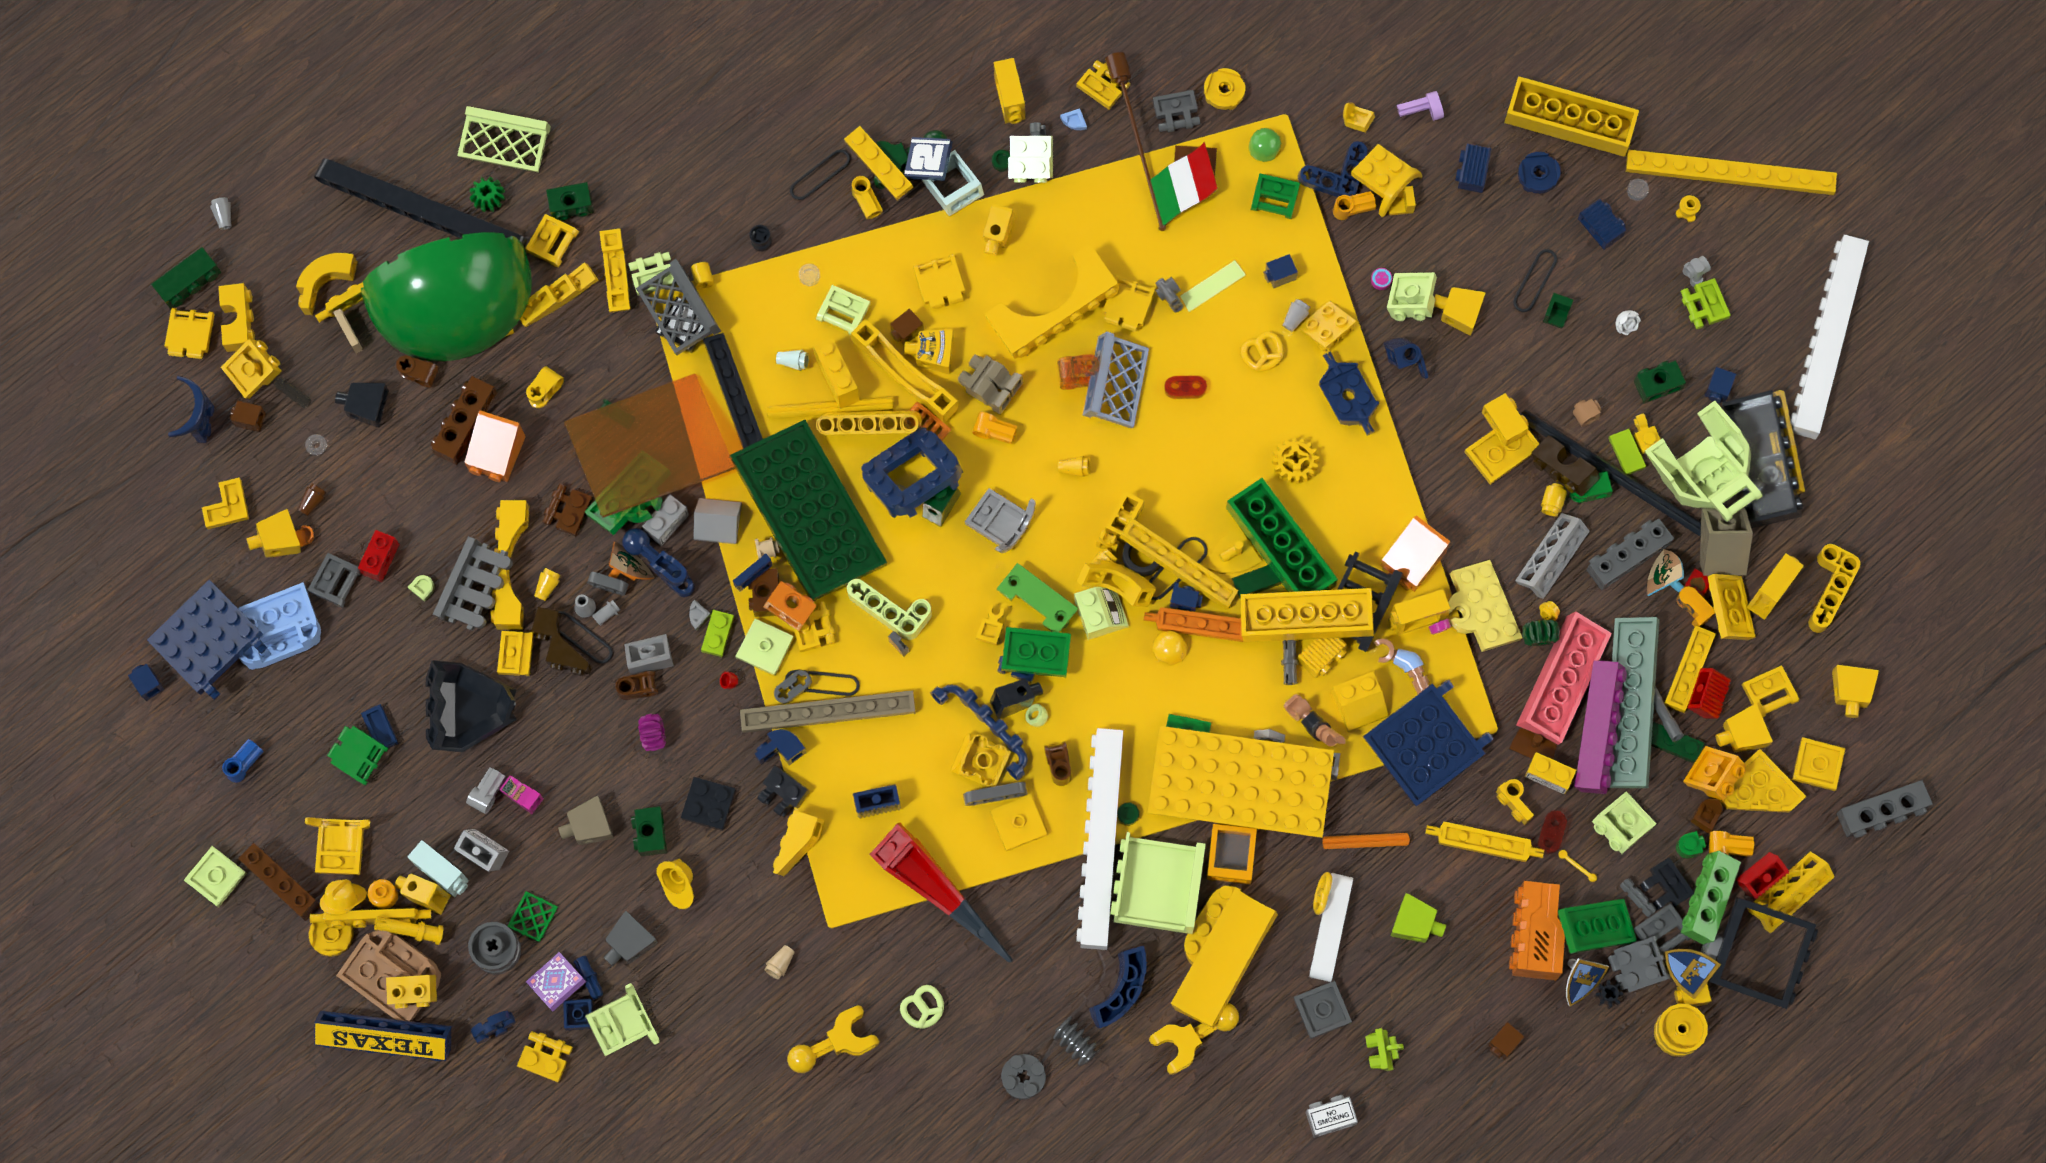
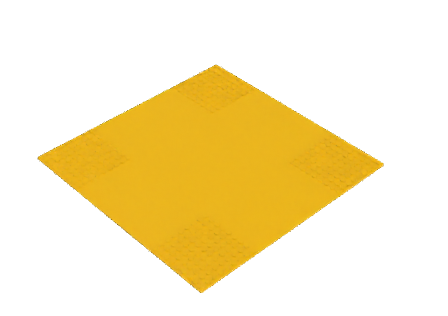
M1279 115L1176 144L1177 146L1200 147L1205 141L1207 148H1217L1215 180L1218 189L1206 200L1179 214L1166 225L1164 231L1158 229L1160 226L1140 155L1048 180L1047 182L977 200L951 216H948L945 210L718 273L712 275L714 282L712 286L704 289L696 288L721 329V332L718 334L724 333L762 438L765 439L802 420H806L887 561L886 566L860 578V580L864 581L905 612L916 600L924 599L930 603L932 616L918 636L912 640H906L901 637V641L909 648V653L904 657L889 642L888 636L893 631L849 599L847 585L814 601V604L825 602L826 609H829L831 615L829 617L830 624L835 630L834 638L836 643L832 645H827L826 638H820L821 647L800 652L792 626L777 616L755 617L753 611L749 610V598H752V590H749L747 586L739 592L735 588L733 580L758 560L755 539H758L759 542L770 540V537L773 538V541H776L730 460L731 454L743 448L703 339L698 342L692 353L685 350L676 355L668 341L660 336L706 499L742 502L737 543H719L745 637L754 619L794 636L775 676L754 667L765 707L913 691L916 714L781 728V730L793 733L803 744L807 752L790 766L779 753L783 770L810 790L800 807H794V809L825 820L818 841L807 852L829 928H836L928 901L885 871L869 855L897 823H901L915 838L919 839L959 891L1083 855L1084 841L1088 842L1089 833H1085V822L1090 820L1091 813L1086 812L1087 798L1092 799V790H1088L1089 777H1093L1094 769H1090V757L1095 756V748H1091L1092 735L1097 734V728L1123 730L1118 808L1124 803H1132L1139 810L1137 822L1130 826L1120 823L1117 817L1115 845L1121 844V839H1126L1127 832H1130V837L1141 838L1199 821L1148 813L1160 726L1166 727L1169 714L1212 722L1210 733L1255 739V731L1271 729L1285 735V740L1282 743L1334 750V753H1340L1336 780L1384 766L1362 736L1386 718L1348 732L1331 694L1333 686L1374 671L1383 693L1388 717L1417 695L1412 681H1414L1413 677L1410 678L1408 672L1405 673L1402 668L1393 664V660L1386 663L1378 662L1380 657L1383 658L1389 654V647L1387 645L1377 646L1374 643L1378 639H1387L1397 651L1398 649L1415 652L1420 656L1424 663L1422 666L1425 671L1423 675L1427 676L1429 680L1428 686L1433 684L1437 688L1446 680L1452 683L1454 687L1442 697L1474 739L1479 738L1486 732H1489L1490 735L1497 732L1498 727L1466 634L1458 633L1451 626V628L1433 635L1429 630V626L1397 636L1396 631H1392L1389 625L1388 618H1391L1390 612L1394 604L1441 589L1444 590L1447 600L1450 599L1452 593L1440 561L1415 592L1411 589H1405L1400 583L1398 584L1367 652L1358 649L1360 644L1356 643L1357 640L1350 637L1341 638L1347 644L1345 649L1347 653L1339 661L1334 660L1330 664L1331 669L1324 676L1319 675L1317 678H1314L1299 663L1297 665L1296 685L1283 684L1284 666L1281 665V660H1283L1284 640L1238 642L1178 633L1183 637L1187 645L1185 658L1182 662L1175 665L1159 661L1152 649L1153 641L1160 633L1165 631L1158 630L1156 622L1144 621V613L1158 614L1161 607L1170 608L1173 588L1161 599L1151 600L1148 607L1132 606L1125 598L1118 594L1129 627L1089 640L1077 610L1069 620L1068 626L1060 631V633L1071 634L1066 678L1035 674L1032 684L1039 682L1043 690L1042 695L1034 697L1032 705L1039 704L1047 710V722L1040 727L1027 723L1025 716L1029 708L1001 719L1008 726L1006 732L1011 737L1016 734L1022 739L1023 744L1021 747L1026 752L1028 761L1023 770L1025 775L1017 781L1006 769L1012 762H1019L1018 755L1011 751L996 786L1025 782L1027 795L1031 794L1047 836L1006 852L990 810L1022 797L965 806L964 793L988 787L952 772V765L968 733L982 735L992 743L1000 744L1006 749L1009 748L999 737L992 733L984 722L976 717L969 707H966L956 694H947L949 699L943 705H940L933 699L930 692L937 686L943 688L951 684L959 686L965 692L971 689L978 697L975 702L980 707L983 704L989 706L993 712L991 717L995 721L998 720L990 703L995 688L1019 681V679L1011 677L1012 672L1006 671L1005 674L997 672L999 658L1003 656L1006 627L1040 631L1050 630L1042 625L1046 619L1045 616L1017 595L1012 601L997 591V587L1018 563L1076 606L1074 601L1075 593L1096 587L1081 586L1077 579L1085 563H1092L1100 550L1103 551V549L1096 547V541L1099 534L1103 530L1105 531V526L1125 491L1144 500V508L1137 522L1175 548H1178L1184 540L1190 537H1197L1203 540L1207 546V555L1199 564L1209 570L1210 557L1215 546L1222 537L1239 526L1226 509L1227 501L1260 478H1263L1338 578L1336 587L1331 590L1338 589L1348 568L1344 565L1349 554L1354 555L1356 551L1360 553L1357 560L1383 571V567L1380 566L1382 559L1413 518L1417 515L1427 523L1314 190L1300 184L1292 219L1258 209L1257 211L1251 210L1259 173L1299 182L1298 173L1305 164L1288 115ZM1261 128L1274 130L1281 140V147L1275 159L1267 162L1256 160L1249 151V142L1252 135ZM1175 145L1144 153L1151 179L1168 165L1174 163ZM1306 172L1304 175H1306V179L1309 180L1310 178L1308 172ZM1260 197L1259 200L1260 202L1288 207L1286 202ZM992 203L1013 209L1015 215L1005 248L999 246L996 256L984 253L987 242L984 241L983 234ZM1088 244H1091L1114 278L1118 275L1121 279L1130 282L1137 281L1139 285L1148 288L1155 287L1157 290L1158 287L1155 283L1159 279L1163 278L1166 281L1172 277L1181 290L1176 295L1183 304V308L1176 313L1171 309L1167 300L1164 299L1162 301L1155 291L1143 326H1138L1136 332L1123 328L1122 320H1120L1118 326L1104 322L1105 315L1102 314L1107 300L1106 298L1100 302L1096 309L1086 311L1082 314L1081 319L1074 323H1068L1063 331L1058 334L1053 333L1047 337V341L1040 346L1035 345L1029 349L1030 352L1026 356L1016 359L1013 358L985 316L986 312L1001 302L1011 311L1024 316L1045 315L1061 307L1072 295L1078 280V267L1072 255ZM954 254L965 289V294H962L963 301L949 305L948 300L944 299L945 306L931 310L930 305H925L913 265H924L931 263V260L935 259L938 261ZM1290 254L1298 271L1297 280L1273 289L1271 282L1267 283L1263 272L1265 271L1266 263ZM950 261V262L943 263V264H939V265H937V266L939 267V266H942V265L949 264V263H951V261ZM1236 261L1246 275L1189 312L1180 296L1225 266ZM932 266V267H929V268H925V269L919 270V271L922 272V271H925V270H928V269H932L933 266ZM1118 282L1119 285L1129 288L1132 287ZM832 285L870 301V306L863 320L866 319L878 329L888 342L919 372L943 387L958 401V410L945 422L951 428V431L942 442L956 456L963 470L958 480L959 486L957 487L961 495L941 527L922 517L924 503L915 508L917 515L911 518L908 514L896 516L895 518L892 517L873 492L869 491L862 476L863 471L861 467L864 463L869 462L911 433L821 434L816 428V421L822 415L769 419L767 416V407L836 401L815 359L813 347L832 338L858 388L859 399L893 398V409L876 411H909L916 402H919L852 342L851 335L848 334L849 331L826 321L820 322L816 320L817 314ZM1136 288L1138 291L1149 294L1147 291ZM661 289L658 298L668 300L670 290ZM655 291L651 292L649 297L654 298ZM674 291L672 301H674L676 297L682 299L683 293ZM1296 299H1299L1310 307L1309 314L1291 332L1282 325L1291 302L1294 303ZM1330 301L1356 320L1357 323L1353 330L1348 332L1343 339L1338 338L1339 342H1334L1329 351L1322 352L1318 347L1320 344L1298 327ZM657 302L655 312L663 314L666 304ZM830 308L827 312L851 324L854 320ZM910 308L923 323L924 331L953 329L954 338L950 374L917 366L916 355L904 354L905 346L901 341L896 342L891 336L890 323ZM1105 332L1113 333L1114 337L1149 348L1133 428L1094 416L1091 418L1083 416L1098 336ZM1262 333H1275L1283 344L1284 352L1281 361L1275 367L1266 371H1257L1250 368L1241 355L1243 344L1248 340L1257 339ZM918 336L910 342H918ZM1267 338L1263 340V344L1269 354L1277 353L1276 344L1272 339ZM1114 343L1113 350L1118 357L1124 351L1120 345ZM1250 346L1247 350L1248 355L1257 364L1261 356L1255 346ZM803 350L808 352L809 355L808 367L801 371L776 363L778 352ZM1136 350L1130 352L1136 363L1141 360L1142 352ZM1331 352L1338 363L1358 364V370L1373 397L1379 402L1377 409L1369 418V422L1375 430L1374 433H1370L1367 436L1362 425L1348 426L1340 424L1319 386V381L1328 370V364L1323 357L1325 353ZM974 355L985 358L987 355L992 360L1004 365L1011 376L1014 373L1022 375L1023 384L1014 397H1011V401L1001 415L994 412L989 405L986 406L983 402L967 394L965 387L958 382V377L962 371H966L971 375L975 372V369L969 366V362ZM1126 355L1119 358L1124 369L1132 366ZM1267 360L1264 364H1267L1272 360ZM1112 362L1109 370L1114 377L1120 371L1115 362ZM1133 368L1126 372L1132 383L1137 380V374ZM1122 375L1115 378L1120 389L1128 386ZM1106 383L1105 390L1108 395L1111 396L1116 393L1112 383ZM1130 388L1122 391L1128 403L1133 400L1134 395ZM1350 391L1342 394L1345 400L1350 401L1354 398V394ZM1118 394L1111 398L1116 409L1124 406ZM1106 401L1102 403L1100 412L1110 414L1112 410ZM1126 408L1118 411L1123 420L1129 421L1130 414ZM986 412L995 416L997 420L1016 425L1017 431L1012 444L993 438L982 439L972 434L978 413ZM887 417L885 420L886 424L889 427H894V420ZM925 417L923 419L921 426H923V424L928 420V418ZM844 418L845 426L848 428H852V421L848 418ZM865 418L866 426L873 427L872 419ZM823 419V425L826 428H831V421ZM932 422L927 430L930 431L935 423ZM939 427L935 434L938 435L942 429ZM1293 437L1296 438V442H1300L1301 438H1304V444L1311 442L1310 449L1316 448L1317 452L1314 456H1319V461L1316 462L1318 468L1313 470L1314 476L1310 477L1307 475V481L1304 482L1301 478L1298 484L1295 483V479H1291L1290 483H1287L1286 476L1280 479L1281 472L1275 473L1274 469L1277 465L1272 464V460L1275 459L1273 453L1278 451L1277 445L1281 444L1284 446V439H1287L1290 443ZM1287 450L1284 454H1288L1291 450ZM918 453L887 475L903 491L936 468L926 457ZM1080 456L1090 459L1089 475L1080 477L1059 473V460ZM1293 458V459H1292V460H1294V463H1298V462H1299V461H1297V458ZM1307 465L1306 467H1303V468L1301 469V472L1304 471L1305 469H1307V467H1308L1309 465ZM988 488L1025 511L1030 499H1034L1036 502L1035 511L1029 526L1015 546L1006 553H1000L995 550L998 546L997 544L965 525V520ZM1191 540L1185 543L1180 551L1197 562L1204 554V547L1199 541ZM1249 540L1262 560L1261 563L1237 573L1209 571L1235 588L1232 578L1267 566L1268 564ZM1120 542L1117 554H1113L1118 559L1115 563L1124 566L1122 558L1126 542L1124 544ZM779 546L780 553L776 554L777 558H774V556L770 557L772 566L769 569H778L779 583L780 581L790 583L798 593L807 595ZM1132 548L1130 557L1135 565L1147 567L1154 562L1136 548ZM1164 568L1151 583L1157 588L1153 597L1160 596L1178 577ZM1353 568L1348 578L1359 585L1371 588L1372 591L1377 593H1384L1387 587L1384 581L1356 568ZM1154 574L1145 576L1144 578L1149 581L1154 576ZM1013 580L1011 584L1016 585L1017 582ZM1183 580L1179 582L1180 588H1183V586L1191 587ZM1281 584L1255 594L1288 591ZM860 588L858 590L853 589L854 594L856 592L862 594ZM762 589L758 595L765 597L770 591ZM1236 594L1230 606L1225 610L1203 595L1201 607H1196L1195 612L1241 618V599ZM874 599L868 605L877 607L880 602ZM1372 600L1373 613H1375L1378 605ZM786 601L788 607L796 608L793 601ZM990 605H993L992 613L998 615L1001 608H1004V617L998 621L1003 623V628L997 646L976 640L982 618L989 619L988 608ZM817 606L815 607L813 612L818 611ZM921 607L916 610V613L924 615L928 610ZM1453 610L1448 614L1447 619L1449 621L1455 617L1460 619L1458 610ZM889 612L886 618L889 620L895 619L897 614ZM1058 616V620L1064 619L1063 616ZM815 620L816 630L823 629L821 620ZM911 624L903 627V630L906 632H911L914 629V626ZM1315 639L1296 640V659ZM792 670L852 675L858 679L860 684L859 690L852 696L803 692L787 704L778 702L774 697L775 688L785 680L787 673ZM809 674L812 678V683L808 689L851 693L856 689V682L851 678ZM799 675L797 677L798 682L793 686L796 687L798 684L804 686L807 677ZM782 688L779 697L787 699L789 697L787 693L791 690H784ZM1295 694L1301 696L1311 706L1312 710L1310 712H1316L1331 726V729L1343 736L1345 744L1337 743L1330 747L1323 741L1315 740L1302 725V718L1296 721L1288 714L1284 708L1285 702ZM1039 711L1032 713V720L1038 716ZM1065 741L1069 754L1071 780L1067 785L1059 786L1052 780L1044 746H1056ZM1058 770L1056 772V776L1060 778L1067 775L1065 770ZM896 784L901 806L900 810L896 809V811L883 812V814L879 813L878 815H870V817L866 816L865 818L862 816L861 819L858 817L853 793Z

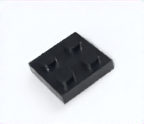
M693 777L681 819L723 831L736 789Z

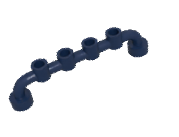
M951 684L943 688L937 686L930 692L931 696L940 705H943L949 699L947 694H956L966 707H969L976 717L984 722L992 733L1006 744L1009 750L1018 755L1019 762H1012L1006 768L1009 774L1017 781L1025 775L1023 770L1027 765L1028 758L1026 752L1021 747L1023 744L1022 739L1016 734L1011 737L1006 732L1008 729L1006 723L1001 719L995 721L991 717L993 712L989 706L983 704L980 707L975 702L978 697L971 689L965 692L959 686Z

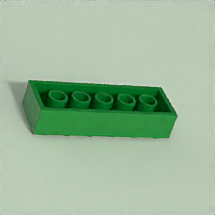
M1260 478L1227 501L1226 509L1288 592L1331 590L1336 587L1338 578L1263 478Z

